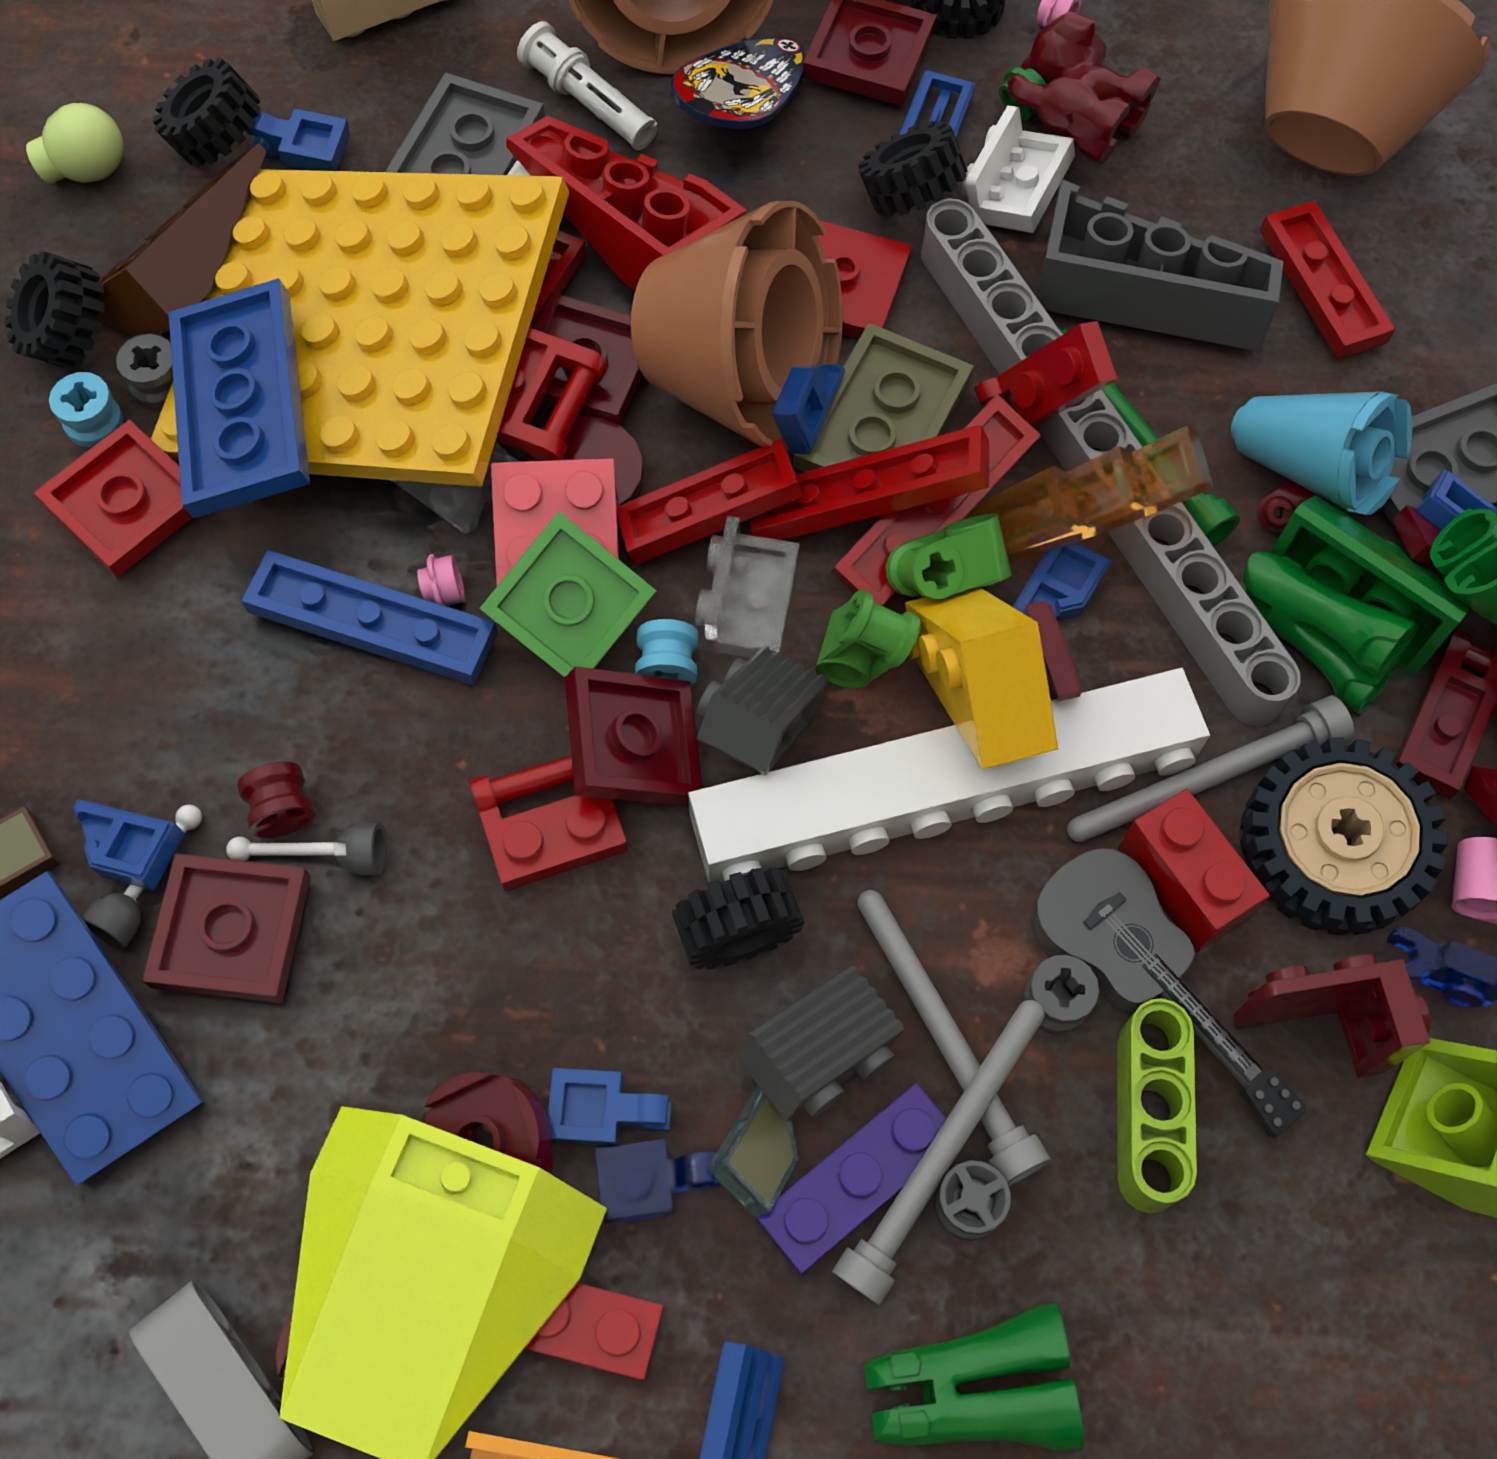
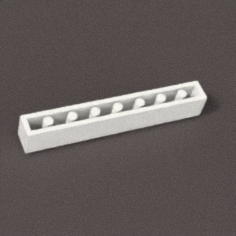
M1178 668L1083 692L1080 697L1059 702L1052 700L1051 706L1059 750L982 769L956 725L771 771L767 775L759 774L688 792L689 812L708 883L717 879L720 883L729 880V875L741 872L742 876H744L751 869L762 868L764 872L770 867L781 868L788 866L791 871H802L822 864L827 859V855L850 849L855 855L872 853L888 845L889 839L913 833L914 837L918 839L930 838L947 831L952 826L951 823L974 817L979 823L995 821L1010 814L1013 811V807L1035 801L1040 807L1053 806L1071 798L1075 791L1097 786L1100 791L1114 790L1132 782L1136 775L1155 770L1162 776L1179 773L1196 762L1195 759L1210 737V733L1183 668Z

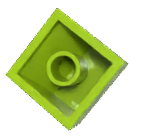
M1429 1038V1044L1403 1061L1366 1155L1378 1165L1465 1210L1497 1218V1050Z

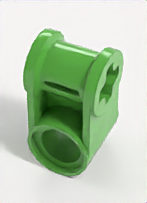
M985 514L963 519L945 526L943 530L903 542L893 549L886 563V577L890 586L897 593L909 597L924 596L930 599H943L968 589L991 585L1012 576L998 514Z
M862 589L858 590L847 603L831 613L815 667L816 674H825L828 683L848 689L867 687L871 681L892 667L900 666L906 660L919 634L920 617L909 611L902 615L873 602V595Z

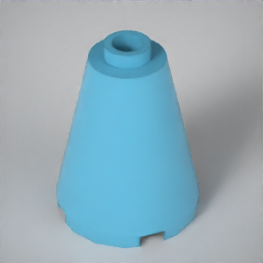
M1387 391L1256 396L1236 412L1231 425V435L1235 440L1238 452L1348 512L1371 515L1386 503L1400 478L1389 475L1396 457L1408 458L1413 421L1411 407L1407 400L1398 399L1396 397L1399 395Z

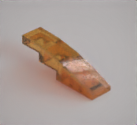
M1186 425L1134 452L1118 446L1067 472L1052 466L978 503L964 519L985 514H998L1009 562L1099 535L1155 514L1214 487L1199 433Z

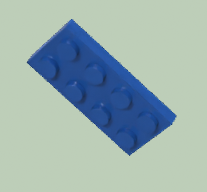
M279 278L168 312L182 506L193 518H197L310 484L290 295Z
M47 871L0 900V1073L77 1186L201 1104L204 1100L53 873Z

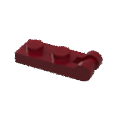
M1457 628L1451 632L1440 648L1437 663L1393 763L1401 768L1407 761L1419 770L1413 777L1416 784L1421 785L1428 781L1437 794L1451 799L1460 791L1497 701V646L1493 647L1492 650H1488L1471 642L1473 635ZM1461 665L1479 672L1478 676L1461 669Z

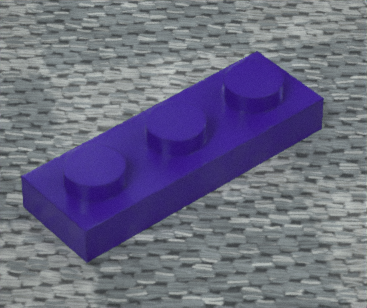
M915 1083L756 1216L757 1223L801 1277L901 1191L947 1118L920 1086Z

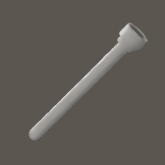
M1333 695L1305 706L1303 714L1297 716L1296 724L1073 818L1067 826L1068 835L1076 842H1085L1138 819L1186 788L1192 795H1195L1277 760L1291 750L1295 752L1303 744L1315 740L1321 746L1329 738L1344 737V744L1353 741L1355 736L1354 724L1350 713L1341 700Z
M866 890L858 898V908L961 1088L965 1091L979 1069L980 1064L883 897L875 890ZM996 1094L980 1121L992 1140L987 1146L993 1156L988 1163L997 1168L1007 1180L1008 1186H1011L1042 1169L1051 1161V1158L1037 1134L1029 1136L1023 1125L1015 1126Z
M1026 1000L1018 1006L869 1241L866 1242L861 1239L854 1251L847 1247L833 1268L832 1273L879 1306L895 1282L890 1277L897 1265L892 1260L893 1256L1042 1023L1044 1009L1039 1002Z

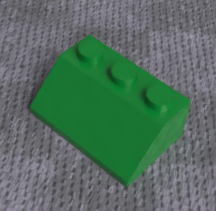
M1317 495L1302 502L1297 507L1271 551L1272 554L1281 557L1286 556L1295 561L1311 577L1339 593L1419 623V628L1412 642L1402 653L1404 658L1398 669L1411 678L1416 676L1470 609L1451 592L1444 582L1445 578L1443 576L1436 575L1423 565L1412 561L1397 544L1382 539L1355 521L1347 511L1331 505Z

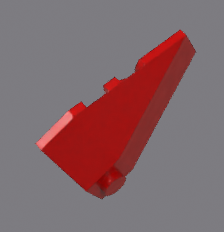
M546 116L506 138V147L531 176H558L564 178L569 190V196L563 214L618 278L634 291H636L641 275L652 261L747 214V209L707 180L688 173L684 181L657 170L658 160L643 154L639 156L637 161L610 151L606 139L550 116Z

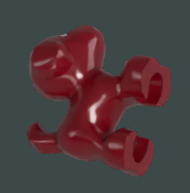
M1069 11L1052 20L1038 33L1029 57L1021 65V68L1024 70L1030 68L1036 71L1047 85L1032 83L1022 74L1015 73L1007 81L1009 97L1019 105L1035 109L1046 130L1057 136L1074 138V145L1089 160L1103 164L1108 160L1117 143V140L1112 138L1116 128L1132 137L1142 124L1161 78L1148 68H1142L1128 76H1123L1102 65L1107 47L1101 37L1095 34V20Z

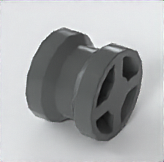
M155 334L135 336L126 341L119 349L116 357L117 369L128 384V389L138 404L145 408L161 409L164 406L173 382L171 343L162 336ZM158 366L154 370L151 369V367Z
M1055 955L1042 961L1036 968L1025 987L1023 1001L1035 1000L1042 1005L1044 1019L1039 1026L1041 1030L1052 1034L1069 1033L1081 1025L1096 1005L1099 995L1098 980L1091 967L1081 959L1069 955ZM1064 981L1071 992L1077 994L1076 996H1070L1068 991L1063 988Z
M973 1160L957 1164L941 1181L934 1198V1210L941 1226L952 1236L968 1241L985 1238L1005 1220L1011 1204V1192L1007 1180L999 1170L986 1162ZM966 1209V1210H968L969 1212L977 1213V1215H978V1217H979V1220L977 1219V1217L975 1216V1214H969V1213H967V1212H965V1211H963V1210Z

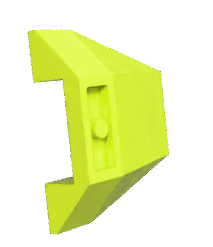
M341 1106L309 1178L279 1419L379 1459H436L580 1281L607 1208L540 1167L401 1114Z

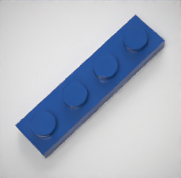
M267 550L241 600L247 613L473 686L477 682L498 635L494 621Z

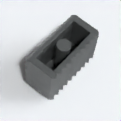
M769 646L761 648L747 662L737 658L728 670L723 684L712 681L700 699L696 715L702 718L703 721L697 735V741L767 775L769 770H772L773 766L777 764L778 760H781L783 754L785 755L787 750H790L791 746L795 744L796 740H799L801 734L803 735L805 730H808L828 682L825 674L816 676L813 668L805 670L802 663L794 665L791 657L783 659L780 652L772 654Z
M852 965L750 1032L737 1052L736 1057L786 1122L791 1121L804 1110L808 1112L811 1118H815L844 1095L845 1091L840 1085L847 1079L852 1078L857 1073L862 1081L866 1082L893 1061L896 1055L890 1047L903 1032L904 1027L902 1021L895 1019L893 1010L886 1007L885 1000L878 997L876 989L869 986L868 979L861 976L859 967Z

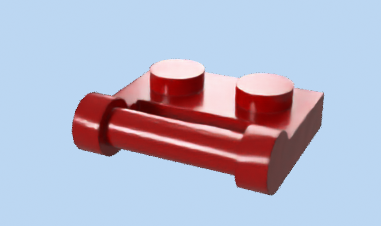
M529 327L496 441L525 451L538 461L562 460L568 449L565 440L593 384H599L602 381L609 366L607 360L594 350ZM558 368L570 370L572 374L544 430L531 426L530 423Z
M571 755L493 780H489L488 775L469 780L504 892L628 851L627 841L612 799L572 796L507 818H501L498 808L499 804L574 781Z

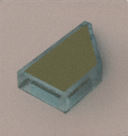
M756 1085L707 1168L754 1217L771 1212L799 1160L792 1121L786 1122L758 1085Z

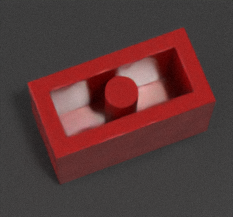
M1187 788L1136 819L1118 847L1121 853L1135 860L1146 872L1154 886L1159 904L1174 924L1189 937L1196 953L1248 921L1270 897L1266 889Z

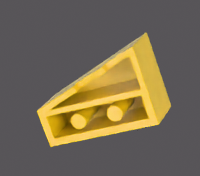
M980 587L968 589L943 599L924 597L905 602L906 612L909 611L920 617L921 622L916 643L908 657L916 660L982 769L1059 750L1037 621Z

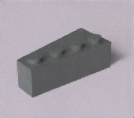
M1061 180L1036 298L1046 311L1260 351L1279 304L1284 261L1211 235L1205 241H1201L1189 236L1181 228L1182 223L1161 216L1158 223L1155 224L1126 213L1128 204L1106 196L1103 204L1080 196L1081 186Z

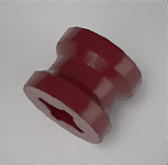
M284 761L268 763L248 771L238 780L237 787L240 797L244 802L249 803L251 808L247 822L253 836L259 838L285 836L301 830L314 820L315 812L312 802L309 798L302 795L301 789L304 786L305 778L298 764Z

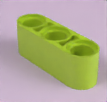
M1163 998L1151 999L1140 1005L1119 1031L1117 1041L1118 1184L1126 1202L1136 1210L1146 1213L1162 1212L1186 1197L1195 1185L1197 1174L1194 1029L1192 1020L1185 1009L1174 1001ZM1152 1024L1163 1030L1168 1037L1169 1049L1159 1051L1147 1045L1141 1035V1025ZM1142 1091L1157 1092L1164 1097L1169 1105V1120H1157L1146 1113L1141 1102ZM1143 1160L1158 1161L1165 1166L1171 1179L1169 1192L1161 1193L1147 1185L1141 1171Z

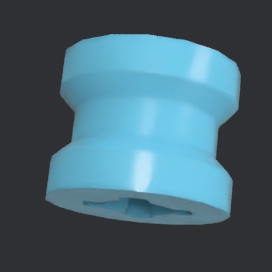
M77 372L67 375L58 381L51 390L49 397L51 411L62 423L63 430L73 443L79 446L92 448L124 422L122 411L112 398L109 387L101 377L95 374Z
M658 619L648 621L637 629V647L642 651V657L635 663V674L690 681V687L697 682V664L691 658L692 653L698 648V630L693 625L674 619Z

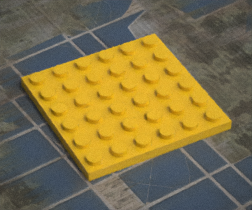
M259 169L257 176L250 184V195L240 220L233 228L232 240L222 265L216 273L212 290L205 297L204 301L278 278L288 290L309 474L482 487L569 196V190L563 177ZM172 382L151 440L174 462L179 464L174 385Z

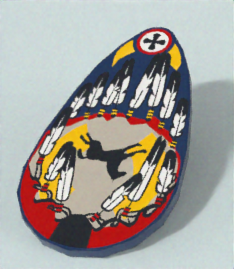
M773 37L747 40L710 52L681 66L672 76L671 96L679 108L695 119L708 124L732 129L758 127L771 121L785 107L796 91L804 71L803 61L805 54L803 46L791 38Z

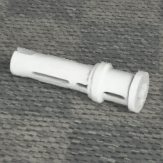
M546 21L532 25L525 32L517 48V58L521 64L528 69L536 68L548 78L550 88L556 93L574 96L593 112L596 117L627 140L635 150H642L651 143L658 130L656 120L647 116L623 96L620 91L590 68L587 54L577 47L570 48L557 38L556 29ZM539 42L543 45L542 48L538 47Z

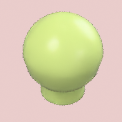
M71 103L61 106L47 119L42 136L29 141L26 145L27 155L33 168L48 184L56 183L64 178L82 183L104 180L118 168L124 150L123 138L115 121L100 108L86 103Z

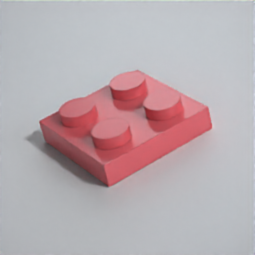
M614 458L491 463L497 586L558 511L619 559Z

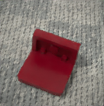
M1373 954L1358 955L1338 961L1333 964L1334 971L1309 975L1307 966H1292L1271 972L1265 976L1267 983L1259 989L1248 993V1000L1233 1014L1237 1028L1243 1029L1338 1013L1357 1078L1384 1074L1430 1043L1428 1036L1431 1026L1429 1010L1423 997L1419 993H1414L1404 959L1377 963L1376 957Z

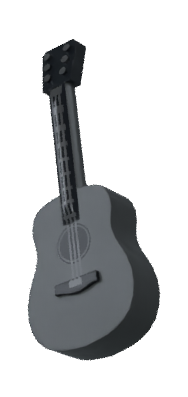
M1095 849L1072 859L1049 879L1034 904L1031 913V927L1034 937L1049 957L1069 955L1085 962L1091 967L1097 977L1099 989L1105 999L1120 1012L1134 1013L1143 1003L1151 999L1160 998L1174 1001L1184 1008L1192 1020L1194 1034L1244 1088L1240 1094L1269 1137L1277 1138L1306 1112V1105L1271 1067L1265 1071L1180 979L1193 961L1195 955L1193 944L1189 937L1165 916L1152 882L1135 860L1117 850Z

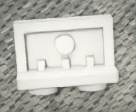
M1007 106L997 125H992L988 130L985 146L976 162L971 163L967 167L968 172H965L966 177L963 181L962 189L964 196L968 198L969 205L975 210L985 225L1034 233L1075 157L1074 138L1023 131L1019 107Z

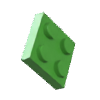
M558 511L479 609L565 677L575 666L595 669L656 594L657 590Z

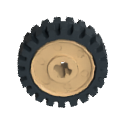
M1344 737L1329 738L1321 746L1315 740L1303 744L1296 752L1291 750L1281 757L1258 782L1246 803L1247 807L1241 818L1240 829H1243V835L1240 839L1241 853L1247 854L1248 861L1246 865L1269 893L1270 897L1267 901L1273 898L1280 905L1277 909L1289 919L1293 916L1302 919V926L1315 931L1321 927L1328 929V934L1345 935L1348 932H1355V935L1370 933L1377 928L1382 929L1394 923L1413 910L1430 893L1438 882L1435 878L1443 871L1447 859L1441 853L1449 845L1448 831L1439 830V826L1444 822L1446 816L1442 805L1431 806L1429 802L1436 792L1428 781L1419 786L1415 783L1413 777L1419 770L1407 761L1401 768L1393 764L1392 762L1397 753L1385 747H1382L1376 754L1370 752L1371 742L1356 739L1349 746H1345ZM1334 827L1338 828L1339 834H1333L1332 829ZM1346 838H1351V845H1347Z

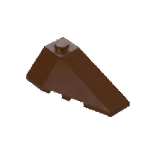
M257 143L231 161L182 205L184 208L176 212L144 238L147 242L132 252L126 259L118 261L99 279L98 283L103 285L105 294L98 298V301L105 303L104 313L97 315L98 322L133 336L143 334L162 335L168 330L170 331L168 312L200 303L211 292L216 273L222 265L232 240L233 228L240 220L250 195V184L257 176L267 152L260 143Z

